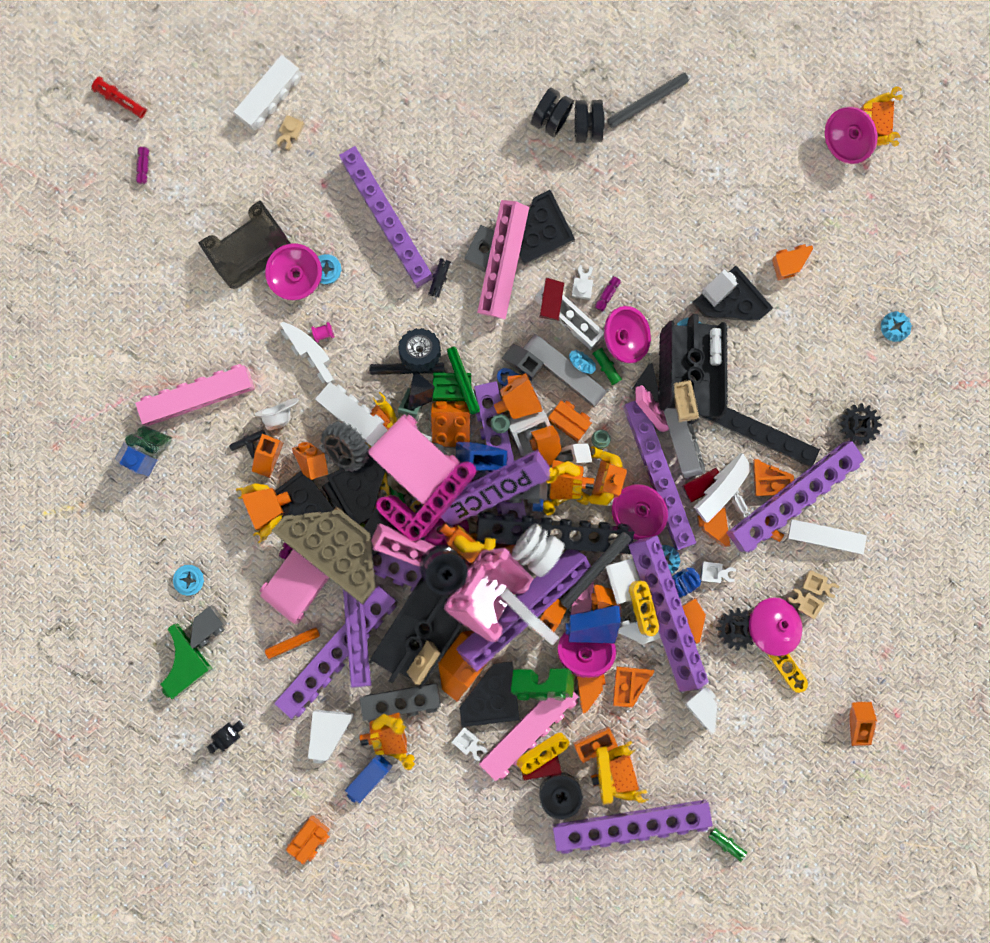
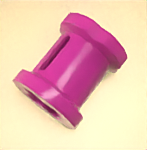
M326 322V325L316 328L314 326L311 327L316 343L329 337L335 338L330 322Z

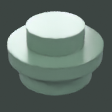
M497 414L491 420V428L496 433H505L510 427L508 417L503 414Z
M598 430L593 433L591 441L595 447L602 449L609 446L611 438L607 431Z

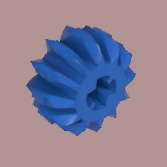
M694 568L682 569L680 572L672 575L679 598L686 596L700 586L701 579Z

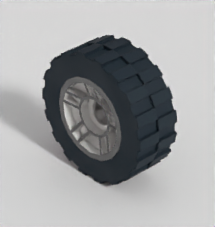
M424 328L409 330L399 341L398 351L401 362L411 371H429V369L434 368L438 364L439 358H441L439 339L430 330H425Z

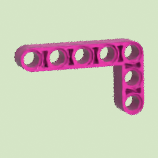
M470 462L456 465L417 514L395 495L380 498L377 501V510L408 539L412 541L419 540L430 532L476 474V468ZM462 467L467 469L466 477L461 472ZM450 482L454 483L455 491L450 489ZM438 497L443 499V506L439 505ZM386 500L391 504L390 509L386 506ZM426 512L431 514V521L426 518ZM401 513L405 516V522L400 519ZM415 526L418 527L420 531L419 535H417L414 531Z

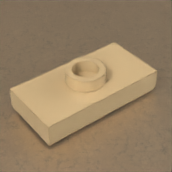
M691 380L675 383L674 401L679 422L699 419Z
M427 641L407 671L415 684L420 685L440 655L433 642Z

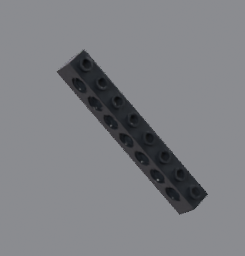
M483 512V515L478 514L477 542H485V538H491L496 540L495 543L516 545L523 533L533 524H538L541 530L545 529L548 532L546 538L551 536L550 533L553 529H559V534L554 537L563 542V549L605 552L615 541H609L608 537L611 534H617V539L621 533L625 532L630 536L631 541L619 554H631L628 545L633 543L634 539L633 529L628 524L622 523L618 524V526H611L607 522L591 524L590 521L580 520L579 523H576L570 519L553 521L549 517L533 519L532 516L523 515L522 518L514 517L512 514L495 516L491 512ZM495 524L502 525L499 531H493L492 527ZM514 526H521V530L518 533L511 531ZM574 530L579 531V534H578L577 537H575V538H571V537H570V533H571L572 531H574ZM592 532L598 533L595 539H589V535Z

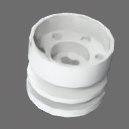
M533 524L519 538L512 552V558L516 561L520 560L522 565L529 563V570L542 577L557 562L563 551L564 544L553 535L546 538L548 532L545 529L541 530L538 524Z

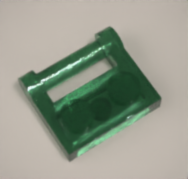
M142 426L136 433L126 436L125 443L128 446H140L148 453L157 454L170 445L172 437Z

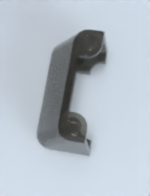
M261 200L249 208L248 216L251 220L220 241L218 237L210 235L198 242L215 270L232 289L241 287L263 272L272 253L283 245L291 244Z

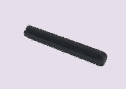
M438 362L429 371L418 373H444L445 366L443 362ZM402 363L370 364L369 366L371 375L413 374L414 372L411 369H407Z

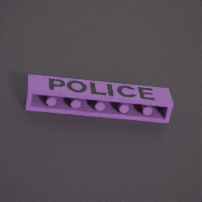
M536 450L469 483L441 518L451 526L459 524L464 519L476 516L481 511L492 508L503 500H509L514 495L525 492L536 484L544 483L549 479L550 467L539 451ZM439 498L438 503L443 506V499Z

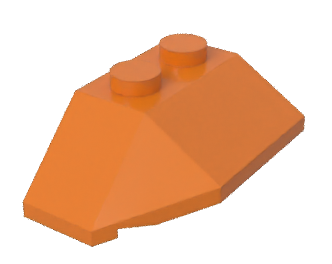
M472 630L461 632L438 663L442 690L457 702L486 666L485 664L476 672L463 660L456 649L474 633Z

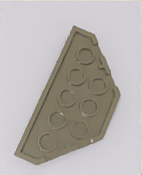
M341 510L284 516L273 528L272 532L362 605L375 591L371 535Z

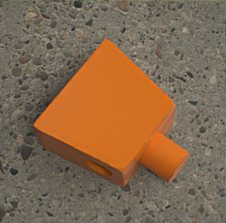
M526 373L500 390L503 400L493 404L497 414L508 410L513 419L543 411Z

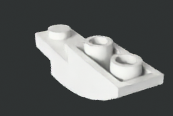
M286 322L280 323L283 327L280 331L286 340L290 339L293 343L290 347L295 355L300 354L302 358L309 355L307 360L313 368L315 366L318 368L319 373L317 375L321 382H326L327 384L331 382L334 384L335 380L326 367L332 361L324 350L302 330Z

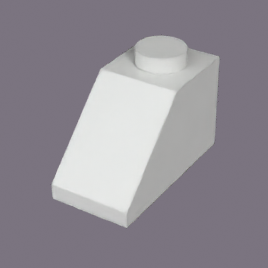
M588 443L572 444L561 448V452L555 460L561 462L570 461L579 466L591 463L592 458Z

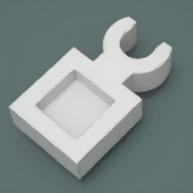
M582 265L579 266L578 275L580 278H574L573 298L591 299L593 280L588 278L592 274V267H589L588 273H583Z
M702 562L701 581L721 583V578H724L727 582H734L735 579L728 577V572H734L736 569L729 567L722 570L723 564Z
M463 727L452 740V743L466 755L471 751L474 759L477 761L481 760L476 754L478 750L487 753V749L484 746L476 744L479 738L466 727Z

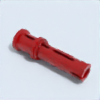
M101 76L94 80L91 86L93 92L100 93L107 101L116 102L140 119L145 116L147 108L119 92L115 85L108 84ZM123 100L126 101L127 103L131 104L133 107H131V106H129L128 104H126L125 102H123Z

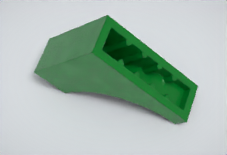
M178 623L168 628L175 646V659L169 675L160 684L163 694L171 699L180 696L213 669L198 648L192 649L190 646L191 639Z

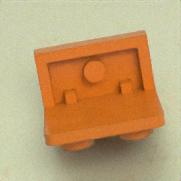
M437 401L432 403V443H437L444 447H456V442H470V412L465 401H456L455 403Z

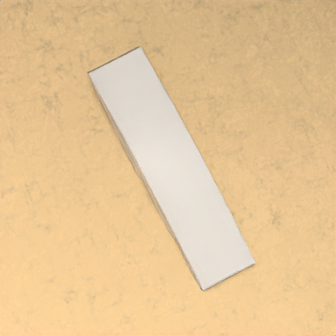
M740 453L714 477L715 482L704 492L706 496L694 506L703 521L708 523L724 507L752 469L743 453Z
M791 520L788 539L862 555L864 554L867 535L797 520Z

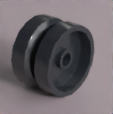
M550 87L539 102L533 114L531 125L538 129L546 125L545 133L553 138L556 137L573 108L574 100L568 96L560 99V92Z
M575 100L574 126L576 143H585L587 141L588 130H590L592 142L603 141L605 126L603 100H592L590 112H588V105L585 100Z
M446 545L434 546L428 549L420 561V573L424 581L437 594H453L459 591L467 580L468 568L460 554L452 547Z
M562 772L561 774L544 778L540 785L539 799L541 807L546 814L554 819L563 820L571 818L578 813L582 806L583 794L576 778L569 773ZM561 792H564V796L562 798H559L557 796V794L560 795Z

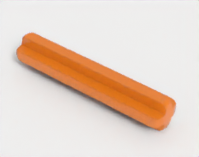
M316 627L265 649V654L268 659H271L320 637L319 630Z

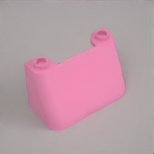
M404 414L368 450V453L416 499L425 504L453 468L460 464V461L453 455H444L417 429L415 425L417 421L411 415L406 416Z
M506 548L483 550L469 566L465 584L459 591L450 596L445 605V610L450 616L487 641H497L502 634V627L497 622L508 605L500 594L506 588L513 594H523L529 589L533 578L518 561L512 558V555Z
M293 549L270 582H265L261 587L260 597L293 624H299L305 616L303 611L309 609L308 607L329 578Z

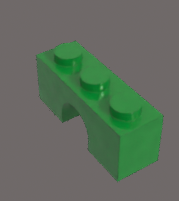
M532 669L513 670L511 693L522 701H527L529 698H536L542 701L547 700V698L566 700V698H573L575 675L569 669H550L547 681L538 684V675Z

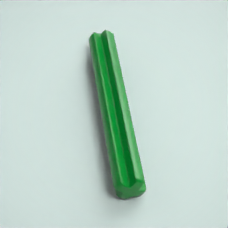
M455 346L448 348L447 354L469 412L472 415L480 412V407L458 350Z

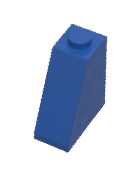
M125 442L115 457V460L122 466L146 476H150L158 459Z
M456 442L455 457L460 461V464L470 462L475 466L476 470H498L507 465V450L476 442Z
M619 606L570 615L569 622L565 623V635H568L569 642L615 643L621 624Z
M376 755L346 788V796L355 803L357 801L360 804L386 776L393 765L382 755Z

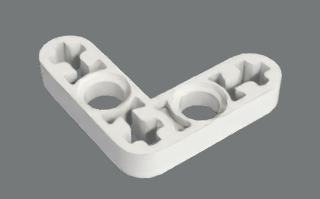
M506 588L500 594L516 613L549 643L553 645L559 639L510 590Z

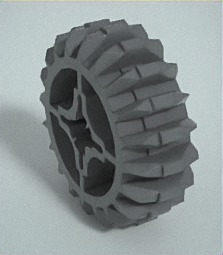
M337 421L326 427L321 434L322 438L320 441L322 443L321 447L325 449L324 453L340 469L343 468L345 471L353 472L364 466L369 459V446L365 444L366 439H363L361 434L357 432V429L352 428L351 424L347 425L344 421Z

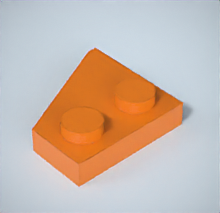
M753 459L755 496H774L794 480V475L763 463L759 459Z
M616 666L613 706L633 708L650 677L654 674V670Z

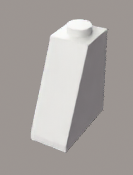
M314 710L308 759H313L314 763H325V761H328L351 723L354 713Z

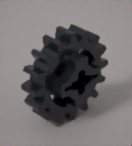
M860 403L858 408L854 404L851 406V410L849 408L845 409L846 415H840L843 421L838 423V425L843 426V429L839 432H845L846 434L843 438H850V441L853 443L857 441L858 446L862 445V442L866 445L870 443V440H875L874 434H880L877 428L882 426L881 423L877 422L881 416L876 417L874 415L877 410L870 411L871 406L868 405L864 408L863 403ZM855 412L865 413V415L860 416L858 413L856 414ZM865 420L862 422L861 428L856 429L859 421ZM860 433L862 436L864 435L865 437H858L855 434Z
M736 608L734 613L732 609H729V615L723 613L724 619L717 621L721 624V627H716V630L721 631L717 637L723 638L721 642L723 645L729 643V649L735 646V650L739 651L740 646H742L746 650L747 644L754 645L751 634L747 633L750 615L747 616L748 610L744 609L741 613L740 608ZM741 616L743 619L735 621L732 617ZM726 624L728 625L727 633L725 632ZM734 625L741 626L740 631L742 634L734 633L736 630ZM736 637H740L743 641L733 642L732 640H734Z
M241 720L237 721L234 725L228 722L211 736L213 742L206 747L211 755L218 749L224 752L241 738L239 732L246 726Z

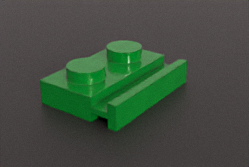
M433 373V386L435 387L433 401H465L455 373ZM466 373L471 384L472 375L471 373Z

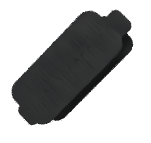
M692 314L688 318L687 326L675 325L674 321H669L662 328L659 336V408L661 411H665L667 408L676 409L674 401L675 383L691 380L699 416L711 417L712 420L716 421L726 413L728 408L727 324L725 322H721L719 325L699 323L698 314ZM712 328H720L722 331V337H720L722 339V354H720L722 356V363L719 366L711 365L710 357H712L710 355V340L712 339L710 338V330ZM690 356L693 357L696 362H693ZM690 375H693V376L695 377L696 381H694V380L690 377ZM698 419L689 420L687 422L688 424H694L698 421Z
M423 577L417 583L369 660L370 664L373 661L392 673L388 681L393 684L399 673L411 679L407 673L408 669L427 641L433 642L440 655L420 684V690L463 625L446 612L445 605L448 595H440L433 592L426 582L423 581ZM420 624H428L430 630H423ZM410 640H417L420 646H413Z

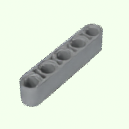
M534 334L523 347L544 362L543 367L591 406L595 407L607 393L602 386L587 374L575 368L571 361L537 334Z
M667 408L664 414L684 477L688 479L705 474V465L692 424H688L687 421L679 422L677 410Z

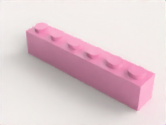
M501 200L477 313L493 318L506 319L529 207L517 201Z
M241 364L234 365L229 371H217L209 378L200 377L195 379L194 383L177 385V389L171 391L165 389L158 392L159 395L153 397L149 395L140 398V401L135 404L142 425L148 427L255 390L248 368Z
M380 523L371 539L375 550L419 567L422 556L428 549L436 546L420 539L412 541L400 531ZM461 556L467 568H469L471 563Z
M573 691V698H566V700H556L554 698H547L545 701L540 700L479 762V765L495 781L499 778L501 780L504 779L510 772L508 768L512 764L516 766L519 757L526 750L533 749L537 745L535 741L540 736L544 738L551 729L549 727L554 722L557 724L565 716L563 712L567 708L571 710L578 703L576 700L578 695Z

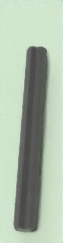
M685 72L612 115L607 119L608 125L611 128L616 127L689 82L688 75Z
M621 533L561 599V604L564 607L569 608L631 541L627 533Z

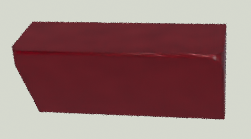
M546 278L540 318L559 321L564 282Z
M717 467L681 486L690 503L705 496L704 492L715 482L714 477L719 473Z
M558 755L531 773H522L523 781L561 774Z

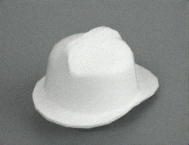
M293 398L274 407L260 410L255 413V416L261 417L266 429L269 431L282 428L290 420V407L295 405L299 399Z

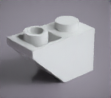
M724 269L703 290L702 294L715 307L738 284L736 277Z
M629 620L621 622L618 633L641 644L661 638L659 631L654 636L641 634L637 620L631 623Z

